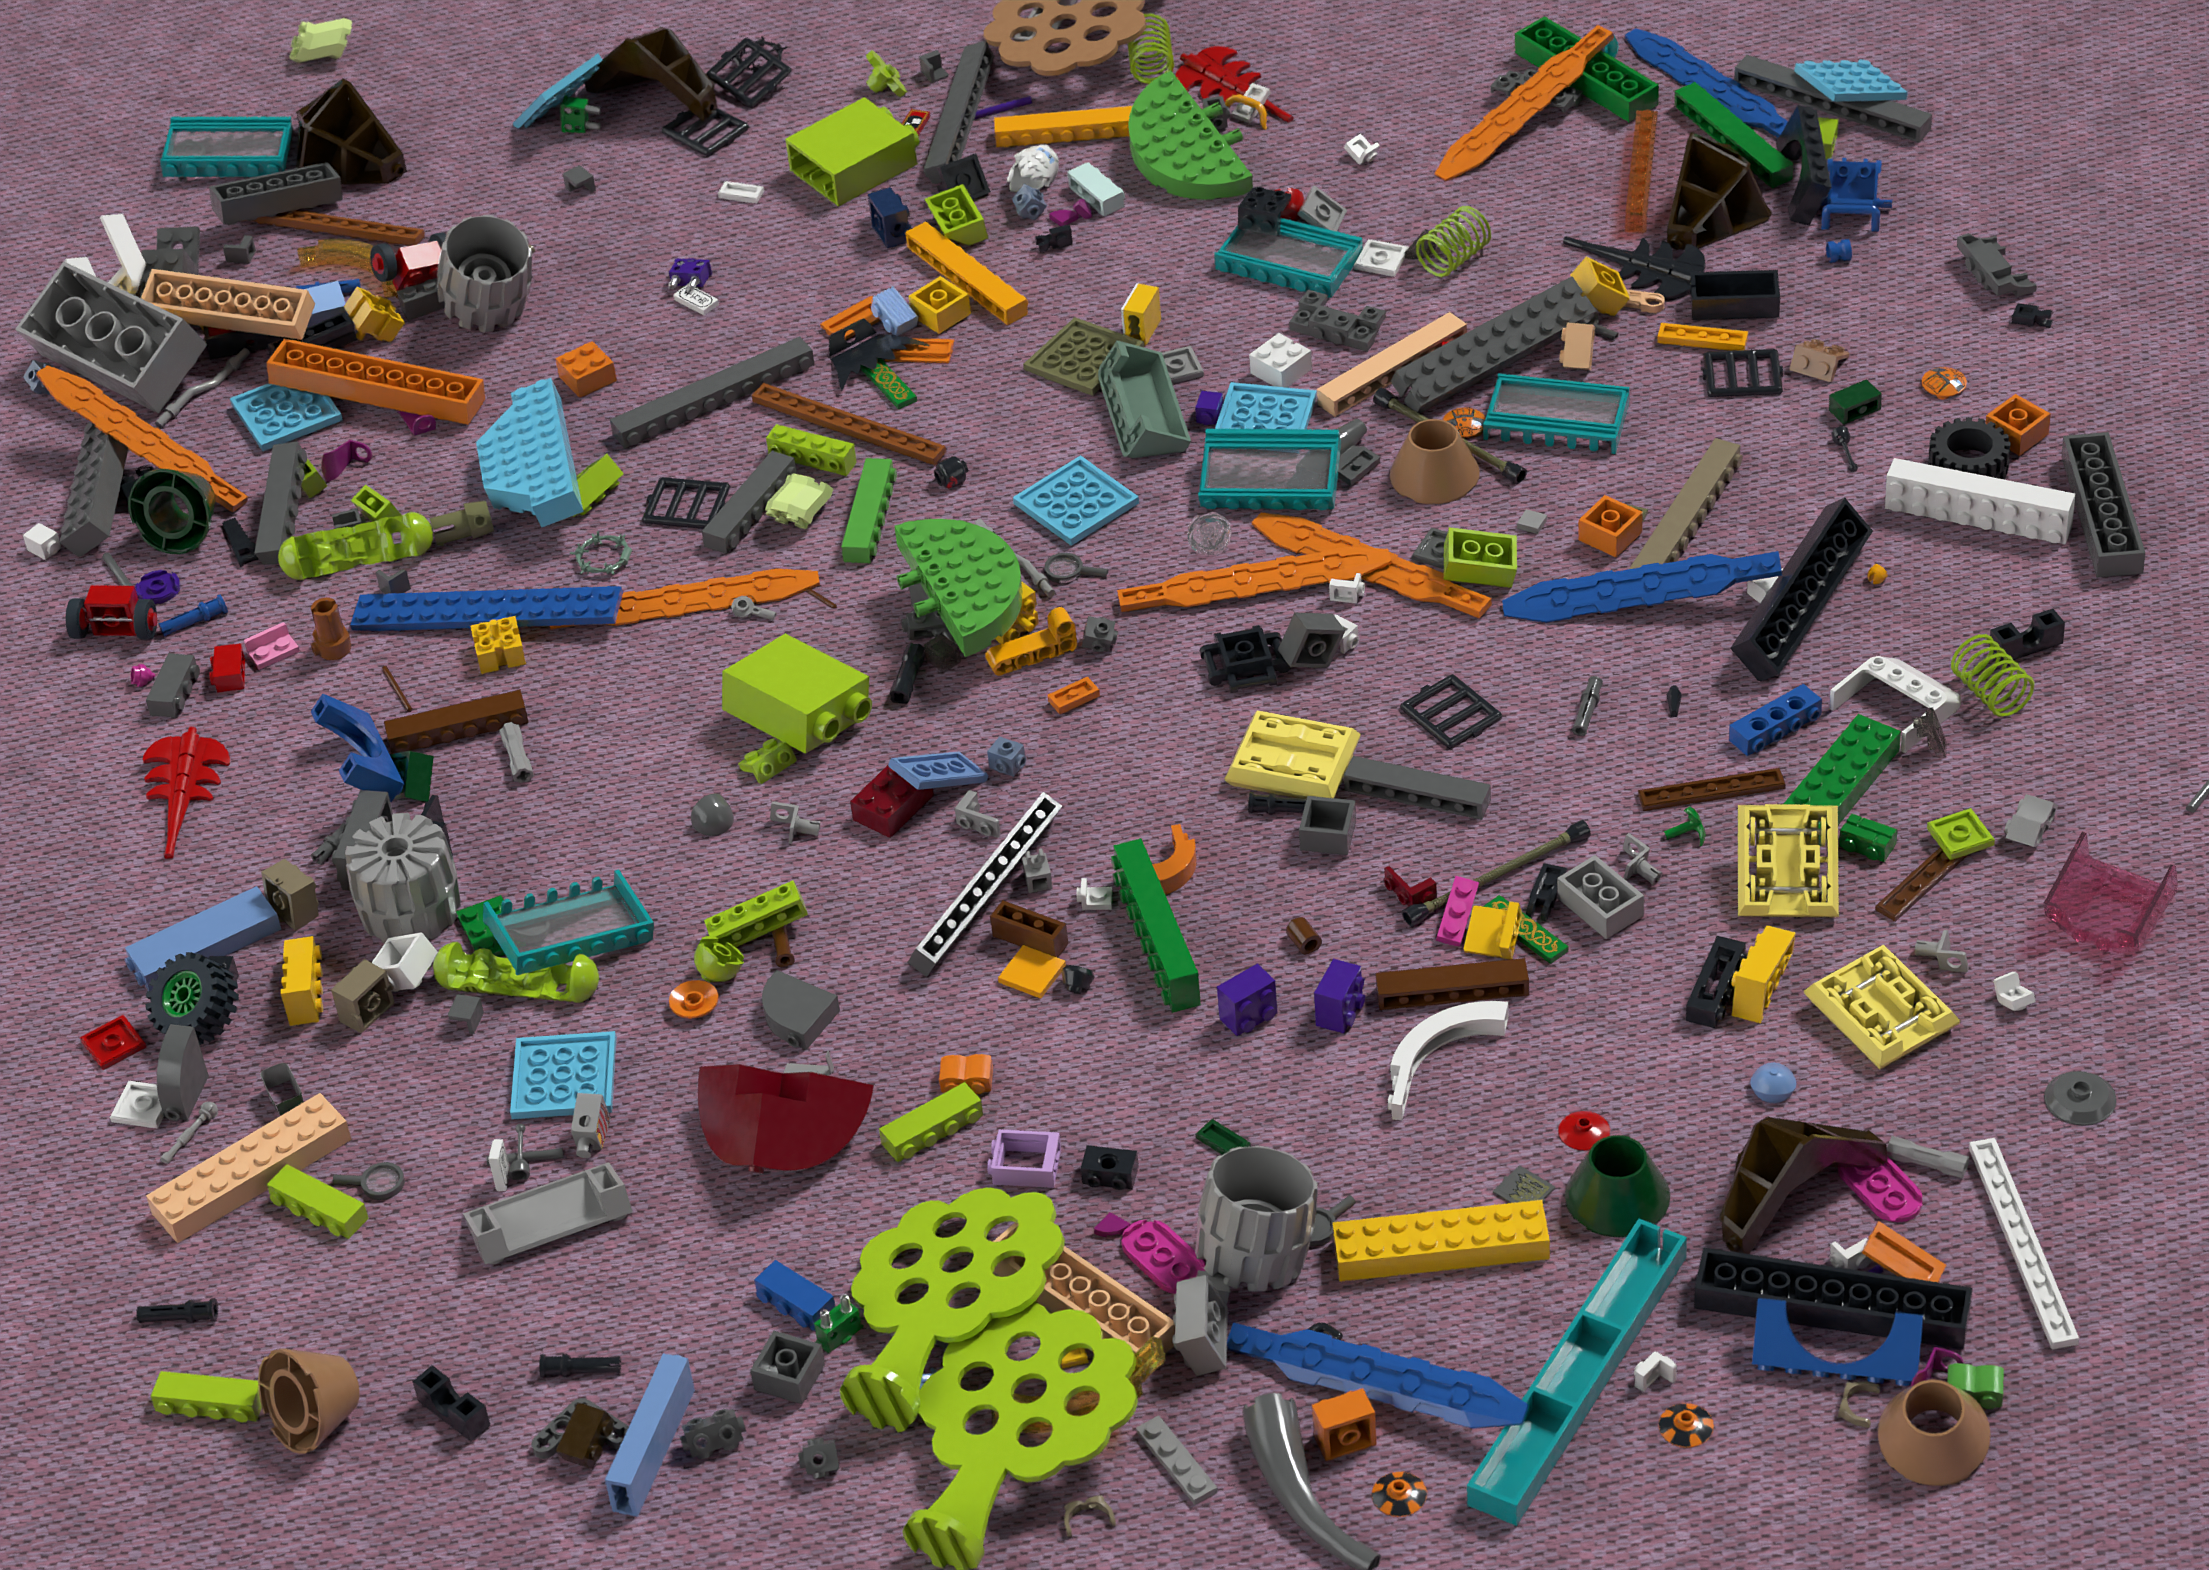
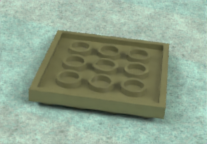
M1074 317L1023 364L1024 370L1045 379L1094 396L1101 389L1098 379L1100 365L1115 342L1121 341L1144 347V342Z

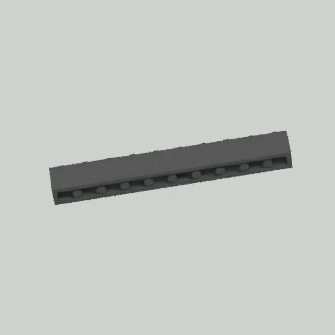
M986 40L964 47L924 166V173L932 184L942 183L937 168L962 158L994 59V54Z
M1746 55L1735 67L1734 80L1742 86L1809 106L1813 109L1918 143L1931 130L1932 114L1890 100L1833 102L1794 72V69L1750 55Z
M799 336L610 419L612 434L624 448L636 445L640 441L654 437L688 420H693L697 416L713 411L724 404L752 394L763 383L771 385L797 372L815 365L813 350Z
M1045 792L1039 796L916 947L907 963L926 977L931 973L1019 864L1026 851L1031 849L1052 823L1062 808L1061 804Z

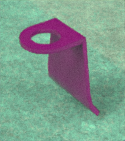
M397 411L414 436L436 430V420L431 415L422 416Z
M348 440L335 450L324 453L321 459V469L326 482L335 480L352 459L368 463L372 459L371 449L362 442ZM358 447L366 451V458L359 456L357 453Z
M1934 1347L1927 1366L1915 1374L1911 1386L1922 1381L1931 1380L1934 1369L1948 1372V1367L1942 1363V1358L1951 1357L1957 1363L1964 1364L1962 1357L1956 1352Z

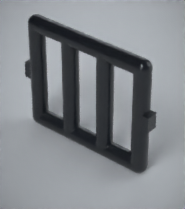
M745 37L731 51L724 52L721 55L722 59L707 71L706 75L711 81L743 104L753 108L769 93L772 95L777 90L776 86L791 74L792 69L750 38ZM746 47L754 51L724 79L717 75ZM760 56L767 60L738 89L731 85ZM774 66L781 70L751 99L744 94Z
M717 108L705 121L699 119L680 133L674 131L675 128L695 115L689 109L686 112L681 111L677 114V118L662 127L661 132L705 156H710L723 146L731 145L735 138L749 129V124ZM716 117L723 119L696 139L688 138V136ZM732 124L737 127L709 147L701 145Z
M1776 349L1710 351L1703 354V380H1706L1707 395L1709 397L1777 395L1783 392L1781 378L1783 377V366H1780L1779 354ZM1757 358H1770L1773 386H1760ZM1735 359H1748L1751 387H1738ZM1713 360H1726L1729 388H1715Z
M660 477L653 493L647 497V507L642 521L646 524L704 529L726 504L725 500L729 493L730 485L723 482ZM665 486L677 487L666 515H653ZM686 488L698 489L687 517H674ZM707 490L719 491L708 520L696 519Z
M1454 674L1445 677L1432 686L1427 684L1420 689V693L1402 702L1400 705V709L1449 749L1472 736L1474 738L1482 734V730L1502 719L1500 711ZM1450 685L1459 690L1421 713L1413 708ZM1466 697L1474 702L1437 725L1428 720ZM1481 709L1489 715L1452 738L1444 733L1447 729Z

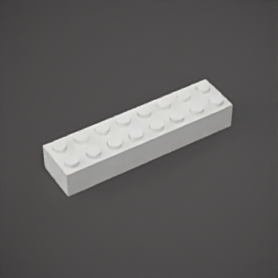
M1894 458L1887 474L1885 509L1935 518L1940 521L1955 522L1961 525L1980 527L1985 530L1990 529L2006 534L2025 536L2030 539L2035 538L2051 543L2066 544L2072 528L2075 493Z

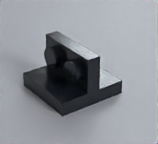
M976 153L937 168L942 180V184L936 186L939 193L962 184L971 199L991 192Z

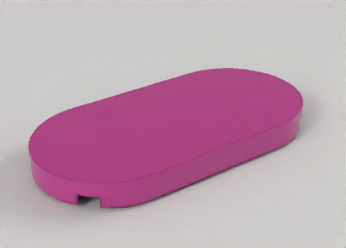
M1888 1156L1887 1162L1880 1167H1838L1840 1178L1881 1219L1890 1222H1905L1919 1214L1922 1208V1193L1920 1189Z
M1147 1219L1139 1220L1130 1224L1124 1230L1122 1235L1124 1254L1162 1290L1176 1294L1177 1282L1197 1277L1198 1270L1205 1271L1206 1263L1204 1259L1197 1260L1195 1250L1165 1223L1154 1220V1222H1147Z

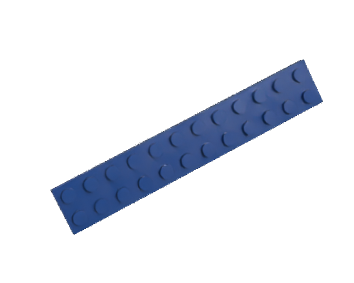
M621 586L363 594L359 596L350 626L352 631L471 628V625L490 622L494 619L498 621L499 619L516 616L518 627L615 624L623 590Z

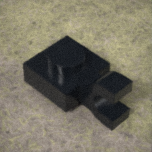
M1070 225L1051 228L1048 235L1035 236V243L1039 246V252L1049 250L1050 246L1052 249L1072 245Z
M2017 303L2012 314V323L2034 326L2035 322H2038L2042 327L2051 328L2053 321L2047 319L2051 318L2053 311H2042L2036 305Z

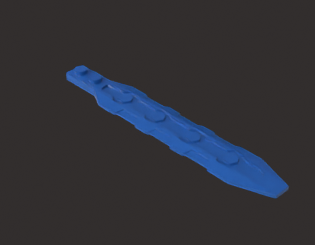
M1637 28L1625 34L1626 40L1636 54L1653 67L1663 70L1681 85L1687 86L1696 82L1746 125L1762 128L1776 138H1779L1788 121L1778 115L1774 105L1749 92L1740 83L1732 78H1727L1713 69L1712 65L1685 51V48L1669 38Z
M1779 551L1734 559L1707 554L1689 557L1687 560L1664 564L1652 563L1642 565L1640 568L1615 572L1610 570L1598 572L1591 576L1539 582L1502 600L1503 611L1506 617L1547 623L1596 612L1602 614L1618 611L1621 608L1645 604L1651 606L1664 604L1665 601L1688 597L1700 598L1718 595L1735 583L1782 576Z
M1233 1322L1227 1338V1350L1276 1363L1292 1381L1311 1386L1320 1385L1345 1393L1363 1388L1368 1399L1394 1405L1395 1408L1412 1413L1417 1411L1443 1418L1445 1422L1471 1429L1522 1425L1529 1407L1527 1403L1488 1376L1465 1370L1455 1371L1430 1364V1361L1383 1352L1380 1348L1365 1344L1361 1346L1333 1339L1331 1335L1308 1329L1279 1335Z

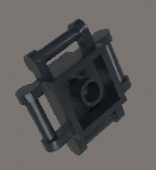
M1259 625L1252 626V629L1231 633H1214L1215 643L1204 645L1199 649L1201 658L1205 660L1209 673L1207 677L1209 684L1217 686L1222 681H1228L1230 693L1238 692L1239 689L1269 684V686L1277 685L1275 671L1286 673L1291 669L1278 651L1282 642L1280 633L1264 634L1262 627L1260 628ZM1268 645L1273 647L1276 656L1275 660H1272ZM1219 654L1223 667L1222 670H1217L1213 658L1214 655ZM1264 673L1267 674V675H1262V676H1257V677H1252V678H1246V679L1236 680L1237 678H1242V677H1248V676H1253V675H1258V674H1264Z

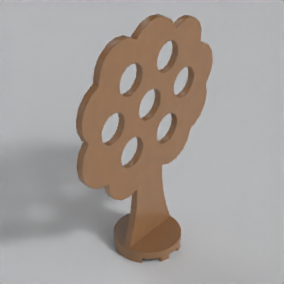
M1002 0L994 7L992 12L994 21L985 27L983 36L987 44L999 47L1001 60L1006 64L1016 67L1031 66L1033 71L1039 75H1061L1078 66L1100 64L1116 54L1120 45L1130 43L1139 38L1147 25L1144 14L1140 12L1145 1L1081 0L1077 4L1063 6L1058 4L1060 0ZM1111 6L1117 8L1109 16L1095 17L1092 15L1095 10L1102 7ZM1037 7L1044 10L1041 14L1032 18H1021L1019 16L1021 12L1029 8ZM1063 19L1076 20L1073 26L1066 29L1057 30L1051 27L1054 23ZM1097 30L1110 32L1107 37L1098 41H1088L1085 39L1088 34ZM1033 31L1037 33L1032 39L1024 42L1011 40L1014 35L1020 32ZM1064 42L1070 44V47L1063 52H1045L1049 46L1055 43Z

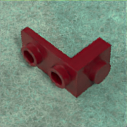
M1390 866L1384 868V885L1389 891L1393 890L1397 894L1402 905L1409 907L1413 904H1423L1437 899V883L1431 877L1410 887Z

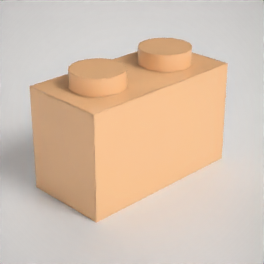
M1567 323L1566 328L1562 329V341H1565L1564 350L1560 351V363H1563L1565 369L1591 371L1595 335L1594 325Z

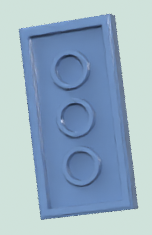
M959 751L891 758L888 764L892 770L918 790L984 783L989 776Z

